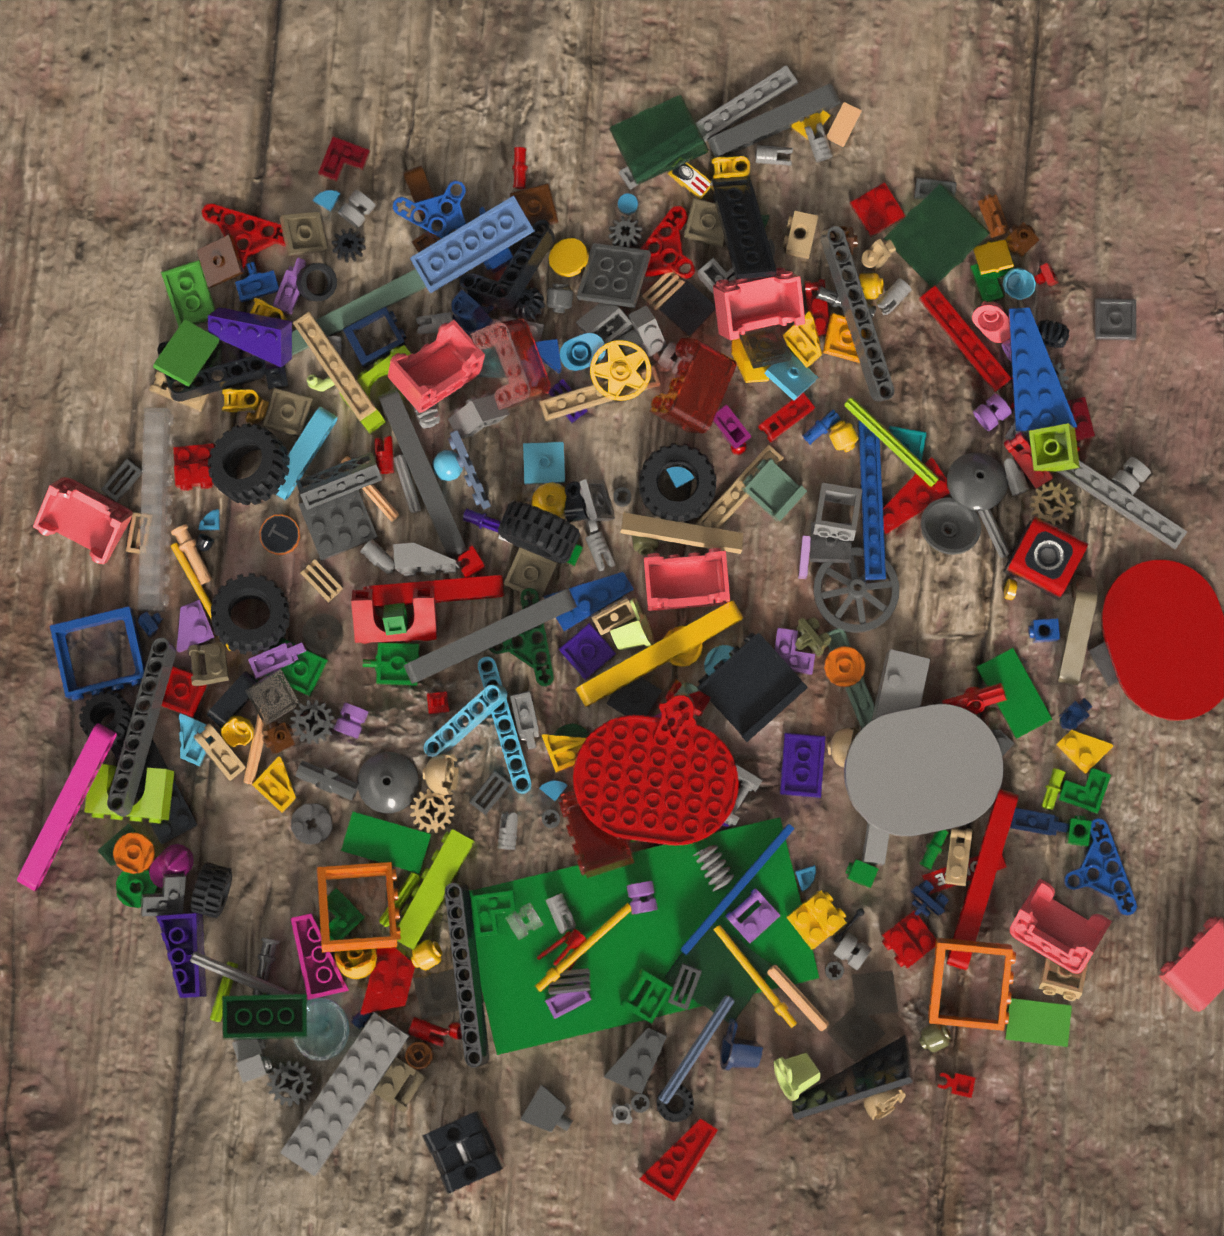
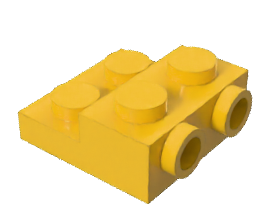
M822 890L817 891L787 916V919L811 950L815 949L847 923L844 920L846 918L845 913L840 908L836 909L831 903L833 902L831 895L826 891L823 893Z

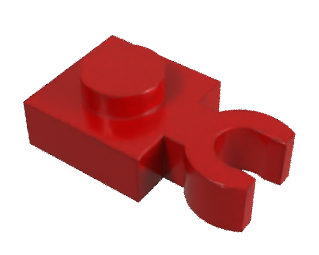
M946 1073L939 1074V1076L946 1078V1084H937L938 1088L946 1089L952 1087L951 1094L972 1098L975 1077L955 1073L952 1079Z

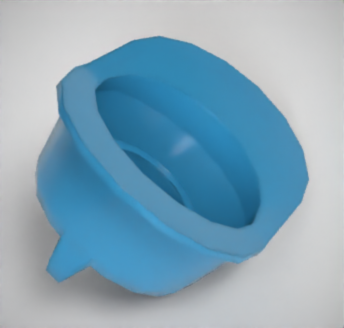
M582 334L563 344L560 349V360L569 370L578 371L591 366L593 356L605 342L597 334ZM606 349L599 355L595 364L602 361Z

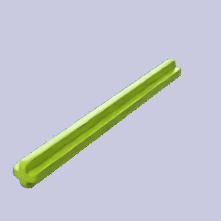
M853 397L845 402L844 406L929 486H933L939 478Z

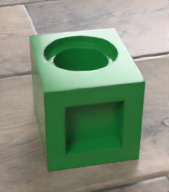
M405 603L384 605L383 623L386 635L407 633L408 617Z
M1074 815V818L1068 819L1069 827L1065 844L1087 847L1089 845L1092 821H1087V817ZM1076 825L1083 827L1084 833L1082 836H1077L1074 833Z
M855 859L853 863L849 862L845 873L848 874V880L870 889L879 869Z

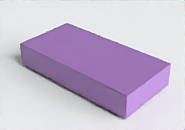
M587 991L556 994L545 1001L554 1019L592 999Z

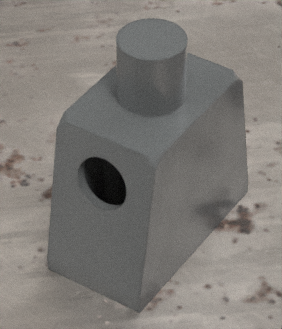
M543 1085L539 1087L520 1119L549 1132H552L556 1125L567 1131L573 1122L572 1119L563 1115L567 1106Z

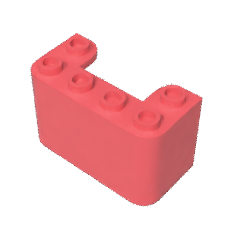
M781 267L776 268V276L738 280L735 277V280L732 281L726 279L716 281V284L713 285L719 335L729 340L740 338L739 334L744 335L745 331L777 324L785 326L787 325L786 323H791L792 321H794L795 326L805 324L800 276Z
M453 320L450 323L442 324L438 329L436 341L431 344H425L419 352L408 356L405 353L394 355L390 360L388 378L414 408L421 413L476 378L481 372L485 354L459 324Z
M721 548L709 549V552L703 556H700V553H689L688 557H680L679 554L668 555V559H664V557H660V553H652L644 558L648 611L719 606L730 602L726 551H721Z
M1215 916L1214 918H1209L1203 925L1205 927L1204 933L1200 931L1192 939L1194 943L1189 948L1187 946L1178 953L1179 958L1177 961H1168L1160 968L1161 974L1159 977L1193 1011L1203 1010L1224 989V919L1222 917Z

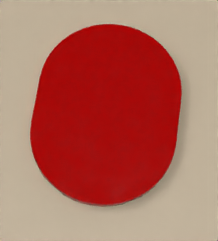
M1170 560L1145 561L1123 572L1108 589L1101 612L1103 637L1123 692L1145 713L1169 721L1189 720L1209 712L1224 698V615L1213 588L1192 568Z
M626 715L611 719L597 727L586 738L578 751L573 768V786L581 809L598 828L610 835L629 840L665 845H687L700 841L716 832L730 816L738 794L737 767L727 746L710 730L698 724L695 726L688 724L685 726L675 746H673L667 735L656 733L661 720L659 717ZM668 720L669 726H673L675 724V720Z

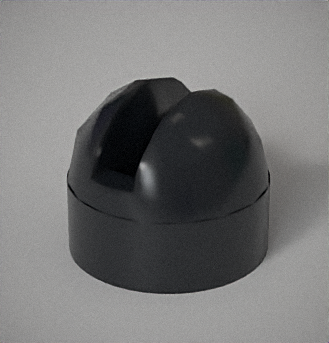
M200 534L196 545L201 551H208L212 547L214 540L208 535Z

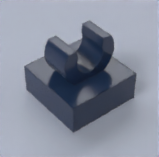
M145 612L140 615L138 623L150 638L157 633L159 628L157 625L161 623L163 618L159 612L153 616Z

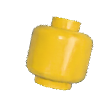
M877 273L859 274L858 277L865 299H877L880 294H883V278H880Z
M841 421L830 428L829 438L836 450L844 449L845 452H848L856 447L854 443L858 441V435L851 423Z
M425 940L416 945L415 949L412 950L413 956L411 961L416 968L420 967L422 970H429L441 962L443 951L436 941Z

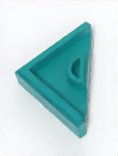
M889 426L890 433L922 462L927 432Z

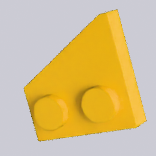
M811 311L805 314V324L798 326L794 324L780 337L806 368L823 355Z
M1070 730L1056 744L1084 774L1113 747L1111 743Z
M542 735L556 773L574 766L578 751L586 738Z
M278 756L252 786L283 813L296 799V795L283 760Z

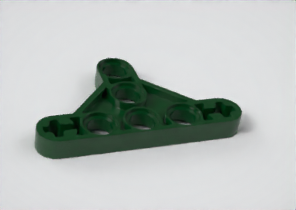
M526 588L521 592L522 610L526 606H530L529 600L524 598V596H527L528 591L531 594H535V598L532 599L533 604L540 602L539 593L536 589ZM545 623L519 634L523 638V644L520 647L514 646L512 643L513 638L503 642V648L500 651L494 650L493 647L489 648L494 654L509 652L534 669L535 678L539 685L547 687L554 682L555 674ZM536 631L543 634V640L540 643H535L532 640V635ZM540 651L545 652L547 655V660L544 663H539L536 660V654ZM549 664V668H545L547 675L550 674L551 678L548 679V683H545L544 680H540L543 671L542 669L538 671L537 666Z

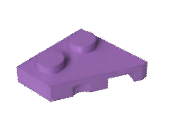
M200 600L180 608L177 651L179 653L187 650L191 645H200L215 638Z

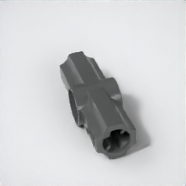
M302 760L297 769L296 777L310 782L315 787L331 794L333 792L353 801L358 791L359 784L342 778L339 774L326 768L322 769Z

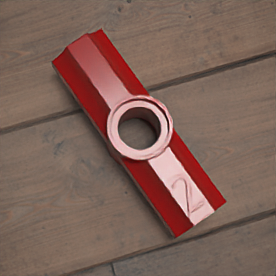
M1002 683L983 689L978 687L967 688L964 694L942 700V704L954 705L973 714H978L984 710L985 706L1005 701L1007 698Z

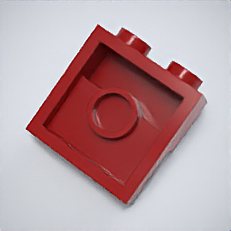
M214 443L173 447L174 477L177 488H180L181 491H189L196 486H200L201 489L213 488L214 484L208 472L211 468L208 466V459L212 457L210 451L212 448H215Z
M915 910L881 935L883 937L882 944L888 951L892 949L896 955L894 959L900 967L904 966L906 969L936 946V938L921 918L914 914Z

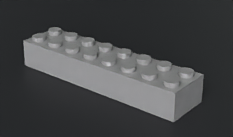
M374 1013L280 1153L313 1176L318 1175L410 1035L378 1013Z

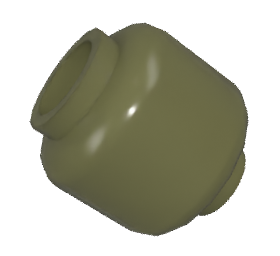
M631 535L633 549L639 552L640 555L652 554L659 547L658 539Z
M930 1024L922 1028V1037L919 1038V1041L924 1049L928 1048L931 1052H937L949 1045L952 1036L946 1025Z

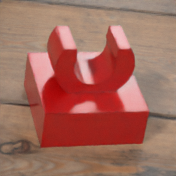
M1048 263L1041 265L1042 273L1034 276L1036 283L1039 285L1045 282L1050 286L1059 283L1051 264Z
M447 691L427 694L429 715L450 712Z

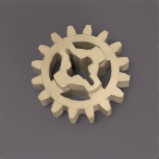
M1050 482L1048 488L1045 484H1042V491L1036 489L1034 492L1037 496L1032 495L1030 498L1034 501V503L1029 505L1030 508H1034L1031 515L1037 514L1038 518L1054 526L1055 522H1057L1060 526L1063 524L1062 519L1067 521L1069 519L1067 514L1073 513L1070 507L1074 506L1075 503L1069 501L1073 495L1066 494L1067 487L1061 490V484L1054 487L1053 483ZM1047 492H1052L1050 496L1042 497L1043 494ZM1059 496L1064 499L1065 504L1061 502ZM1050 501H1054L1055 507L1053 509L1049 508L1050 504L1048 503ZM1039 506L1043 508L1044 514L1040 511ZM1054 513H1063L1059 517L1051 518Z
M427 789L426 795L420 792L421 798H414L413 800L416 802V805L410 806V808L415 810V812L410 814L411 817H416L413 823H420V830L426 827L427 833H430L431 829L438 833L439 827L445 830L444 824H451L452 822L449 820V817L455 816V814L450 812V810L455 808L454 805H449L452 799H445L446 795L431 793L430 789ZM434 797L441 799L445 805L436 804ZM426 799L427 804L423 809L419 810L421 803ZM431 803L435 809H438L435 812L434 818L430 813H427L430 810ZM446 812L444 819L439 823L438 818L442 813ZM420 817L429 818L431 825L423 822Z

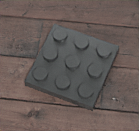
M593 243L578 289V300L635 308L651 257L650 251Z
M359 490L308 510L304 502L298 504L321 561L363 545L371 539L375 540L378 538Z

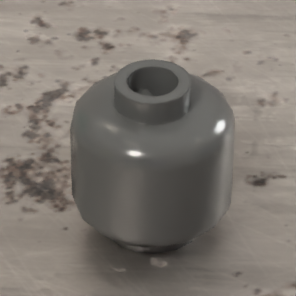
M553 283L552 287L547 289V306L553 308V312L565 313V309L572 307L573 290L569 288L568 284Z

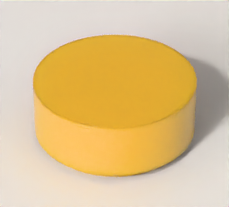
M1008 579L1004 589V599L1012 600L1017 591V581Z

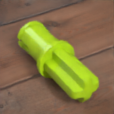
M1053 768L1049 783L1045 786L1047 789L1042 801L1043 808L1048 810L1054 808L1058 793L1061 792L1060 787L1066 772Z

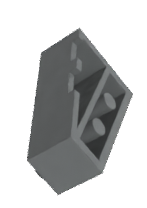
M647 1028L604 1075V1078L642 1094L667 1036Z

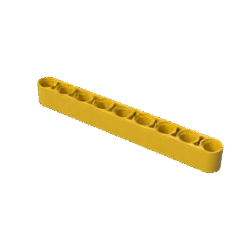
M734 600L585 682L575 690L584 706L588 707L744 619Z

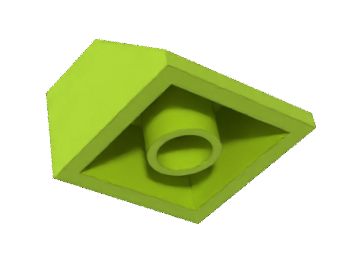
M1069 423L1029 431L1034 471H1064L1080 468L1075 428Z

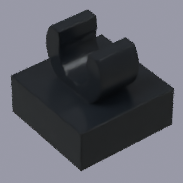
M285 366L266 369L265 375L269 391L274 388L289 387Z

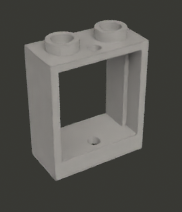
M822 483L813 534L825 538H838L842 541H854L862 489ZM824 501L854 506L851 525L822 521Z
M867 823L862 862L879 866L885 864L889 833L878 830Z

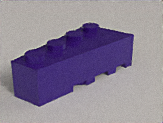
M221 307L208 315V332L220 338V340L279 367L284 366L292 359V321Z
M191 913L156 916L162 931V939L168 952V960L173 969L172 973L179 998L207 997L205 968L190 961L194 952L205 955L203 915Z

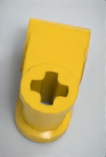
M744 156L717 157L711 160L712 164H714L715 175L713 179L746 177L750 174V162ZM744 164L747 168L744 171H738L736 166Z
M258 298L254 299L255 303L250 311L251 314L272 318L279 315L282 320H287L280 309Z
M224 389L222 390L224 395L222 411H256L261 398L254 390ZM250 396H255V402L248 405L247 399Z

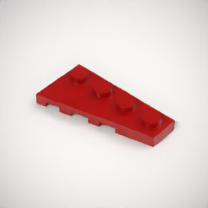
M932 457L925 465L939 478L933 486H929L918 474H915L883 508L885 535L924 511L933 501L950 494L947 488V479Z
M700 1118L639 1180L675 1201L718 1129Z

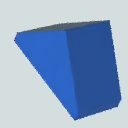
M557 339L528 343L527 350L534 356H540L546 365L560 374L562 370Z

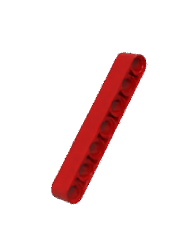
M501 575L363 587V590L373 589L374 608H382L384 605L405 603V606L413 605L414 588L434 587L435 603L504 597L503 576Z

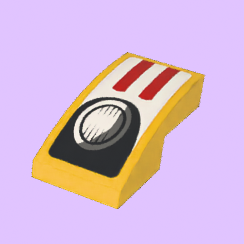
M681 158L676 161L667 173L698 199H702L711 187L709 179Z

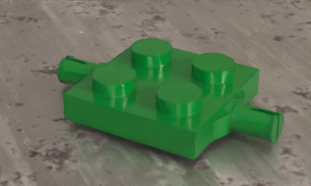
M378 643V653L375 659H363V667H375L377 673L376 684L418 686V682L411 683L403 665L420 658L419 644Z

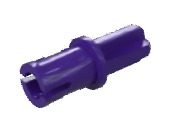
M467 508L463 515V521L475 524L480 529L484 527L498 532L501 521L487 517L486 513L481 514Z

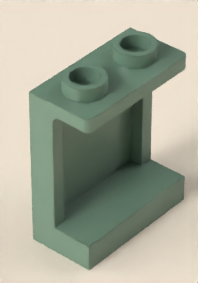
M772 458L763 459L756 466L758 470L754 475L749 474L742 483L745 485L741 489L775 521H781L807 490L796 484L774 463Z

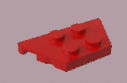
M377 948V962L370 974L360 1012L361 1015L406 1005L415 966L397 948Z

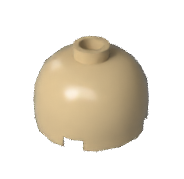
M857 727L843 728L833 735L831 742L828 743L829 755H832L835 763L843 768L849 746L856 734L860 732Z
M454 754L436 755L429 760L423 769V779L426 780L431 791L438 794L452 795L453 792L451 791L456 790L459 769L454 767V761H457Z
M900 1087L863 1098L864 1108L872 1120L875 1118L877 1120L881 1119L895 1109L894 1104L897 1101L901 1103L904 1100L905 1093Z

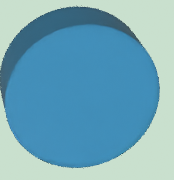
M632 194L622 195L618 200L620 212L625 215L633 214L638 208L637 198Z

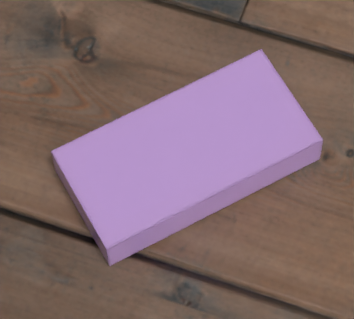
M810 536L802 537L798 579L807 578Z

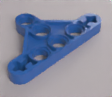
M455 180L448 184L441 195L415 203L405 197H398L393 201L392 207L399 216L440 238H444L449 235L451 230H457L466 224L460 202L465 195V186L460 181ZM459 184L462 187V192L455 196L451 193L450 189L452 185ZM405 201V206L410 209L411 205L415 206L410 213V217L406 216L408 211L404 209L398 211L397 202ZM444 202H450L452 204V211L443 213L441 205ZM422 210L425 213L423 221L418 222L414 219L415 211ZM434 220L442 221L443 227L440 231L432 229L431 224Z
M1094 819L1091 823L1090 831L1092 843L1080 868L1065 875L1064 884L1070 890H1077L1085 886L1114 899L1119 913L1125 916L1131 915L1136 911L1137 904L1109 827L1103 819ZM1096 822L1098 825H1103L1101 834L1102 836L1107 834L1108 838L1096 840L1097 837H1100L1098 831H1093ZM1102 842H1108L1111 845L1109 853L1101 852L1100 844ZM1114 861L1117 863L1118 870L1115 873H1110L1107 870L1108 862ZM1090 868L1098 870L1099 876L1097 879L1092 880L1088 877L1087 872ZM1069 876H1078L1079 884L1076 887L1069 885ZM1116 881L1124 882L1125 890L1123 892L1115 891L1114 884ZM1129 894V897H1125L1126 902L1132 904L1129 912L1126 909H1122L1124 905L1123 898L1118 900L1117 896Z

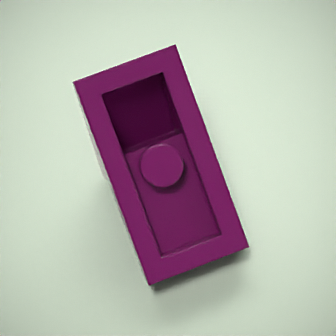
M725 405L710 417L722 432V437L735 449L752 437L728 405Z

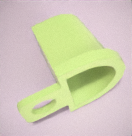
M636 598L630 600L636 618L610 630L613 640L620 651L643 645L650 647L654 644L651 627L646 615L642 613Z
M807 1053L788 1059L780 1057L774 1061L777 1081L784 1094L791 1101L798 1099L800 1093L820 1080V1071Z

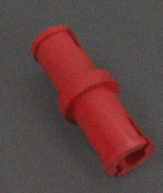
M525 147L514 148V165H512L514 189H526L525 179L528 166L526 165L527 148Z

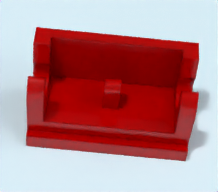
M473 546L469 547L470 550L458 558V562L462 561L460 563L461 567L465 565L461 570L465 578L472 577L485 569L483 561Z

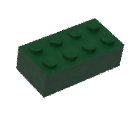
M307 994L222 996L223 1040L307 1038Z

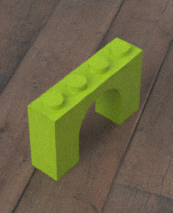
M405 345L392 349L387 358L379 359L373 364L374 367L371 370H364L357 376V382L369 399L373 384L379 378L388 375L391 358L397 353H405L407 356L411 354ZM377 409L360 421L369 434L386 423Z
M102 764L86 795L84 812L91 813L92 818L104 819V815H111L110 819L123 820V817L115 814L107 806L117 766ZM147 768L144 794L140 801L133 805L131 812L124 817H130L129 821L142 822V818H147L150 823L160 824L161 820H169L174 771Z

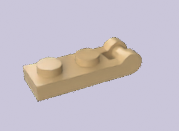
M157 371L154 376L156 378L153 385L151 384L149 391L173 400L168 387L166 390L161 388L162 383L166 381L163 373ZM177 387L174 389V391L177 392L183 390L182 387ZM209 394L178 403L202 412Z
M208 724L204 727L205 730L203 732L197 733L193 737L225 777L231 781L246 767L213 726ZM211 735L214 740L208 744L205 740Z
M958 827L952 828L945 884L966 886L973 829L966 828V830H960ZM957 837L965 838V843H956Z

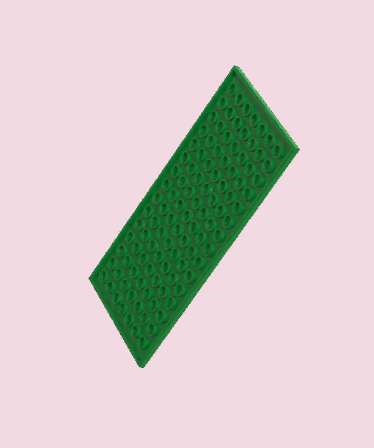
M778 817L715 832L692 844L660 845L471 890L470 898L481 988L497 1055L645 1020L620 1005L621 1001L626 999L638 979L640 969H643L671 987H674L682 963L701 970V975L687 1010L721 1002L726 995L735 999L762 992L714 931L719 925L722 926L771 990L780 988L767 974V971L773 965H777L793 984L819 979L813 949L811 950L787 919V916L801 905V900L786 840L688 954L685 955L681 951L682 946L783 830L781 818ZM718 845L714 852L722 853L718 860H726L722 867H730L726 874H733L734 877L730 883L712 891L716 884H708L712 877L705 878L704 875L708 870L700 869L704 862L697 863L696 861L700 855H693L709 846ZM653 881L655 892L652 894V897L656 898L658 910L633 915L630 911L577 959L572 970L589 968L591 990L587 992L592 1000L554 1019L545 1000L556 994H549V985L541 992L535 985L547 975V971L557 966L554 965V961L568 945L564 941L540 960L537 959V956L561 939L568 931L572 932L576 929L588 939L627 903L630 905L632 898L628 896V885ZM756 888L780 916L756 939L749 943L729 922L725 915L728 912L732 913L752 894L751 891ZM513 890L516 911L495 914L498 935L477 937L472 896ZM561 893L576 924L574 929L567 928L563 934L559 933L545 901ZM640 897L641 903L645 902V897ZM757 900L737 918V921L741 924L761 906V903ZM571 948L570 951L565 955V957H564L558 964H560V963H561L567 956H569L574 950ZM687 969L684 970V973L682 975L681 981L679 983L678 989L673 999L675 1001L678 1000V997L680 995L681 989L683 987L684 981L689 971ZM692 972L681 1001L682 1004H685L696 976L695 972ZM649 980L645 981L632 1005L638 1007L652 982ZM577 983L568 984V985H567V984L554 985V988H556V987H565V986H573V985H575V984H577ZM670 992L656 1017L685 1011L686 1009L668 1003L671 995Z

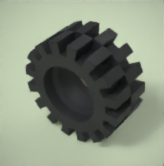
M680 1085L674 1095L680 1096L684 1102L682 1109L679 1111H671L667 1104L659 1100L663 1089L660 1091L657 1097V1109L665 1120L681 1122L691 1115L694 1108V1099L686 1087Z

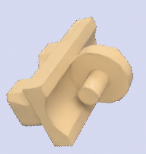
M879 239L862 254L861 262L864 266L876 271L891 256L890 254L896 248L891 240L883 243Z

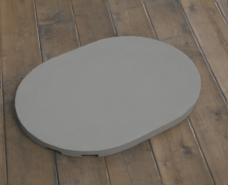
M947 704L929 705L894 712L874 719L856 734L849 746L850 748L844 763L845 787L856 811L876 829L895 836H917L959 827L976 820L995 801L1003 779L1002 754L992 731L975 714L961 707Z

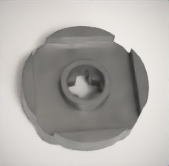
M314 803L302 805L295 811L291 819V830L295 837L309 845L318 844L326 840L331 834L333 827L332 818L328 810ZM312 818H315L317 827H312L309 830L306 823L308 820L311 821Z

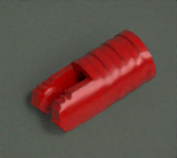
M390 435L384 437V446L380 437L374 439L375 461L380 474L394 473L393 440Z
M414 1017L408 1034L442 1047L444 1040L430 1033L433 1032L445 1036L449 1030Z

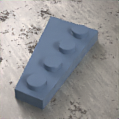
M458 431L450 432L451 437L448 438L452 450L457 449L459 454L456 457L460 468L464 467L467 472L464 478L468 487L473 486L475 493L472 496L476 505L481 504L483 510L491 507Z

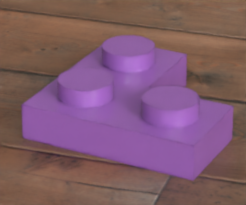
M778 628L774 650L795 673L812 675L815 654L795 651L798 631Z

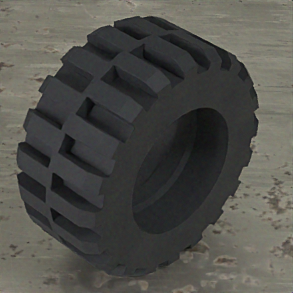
M246 423L242 424V427L239 425L232 427L230 432L228 430L225 431L223 437L216 440L215 448H212L210 451L212 457L208 459V466L211 468L208 472L212 478V483L218 490L236 503H242L243 505H250L252 503L256 505L260 504L261 500L267 501L271 499L270 496L273 493L276 495L280 491L278 490L280 485L283 486L286 482L284 479L285 475L288 476L289 474L287 465L290 464V458L287 456L288 451L286 447L268 429L257 424L251 425ZM261 450L262 459L258 469L249 477L237 479L236 469L241 458L251 451Z
M671 443V446L666 447L664 445L658 451L654 450L650 457L644 461L639 475V492L645 507L649 508L654 516L657 515L660 519L684 521L686 523L690 522V519H697L701 516V513L706 512L714 499L717 481L714 466L709 462L706 454H702L700 449L696 447H689V444L677 445V443ZM681 465L689 468L694 473L697 487L689 499L675 502L668 500L662 495L658 481L661 473L666 468Z
M513 501L508 504L498 527V534L503 539H506V541L558 563L569 561L580 536L579 529L568 521L539 507L520 501Z
M249 573V577H243V574H239L236 580L233 581L230 578L226 580L225 586L221 585L217 589L218 594H214L212 599L211 619L216 636H219L220 642L223 645L227 644L232 651L239 650L240 654L246 655L248 651L252 652V655H257L259 650L266 652L270 650L269 647L271 645L277 646L279 639L284 638L286 628L289 627V603L281 587L278 588L274 580L268 581L267 576L260 575L259 578L255 577V573ZM257 599L268 606L270 616L268 621L259 628L243 629L235 625L231 619L233 607L242 600Z

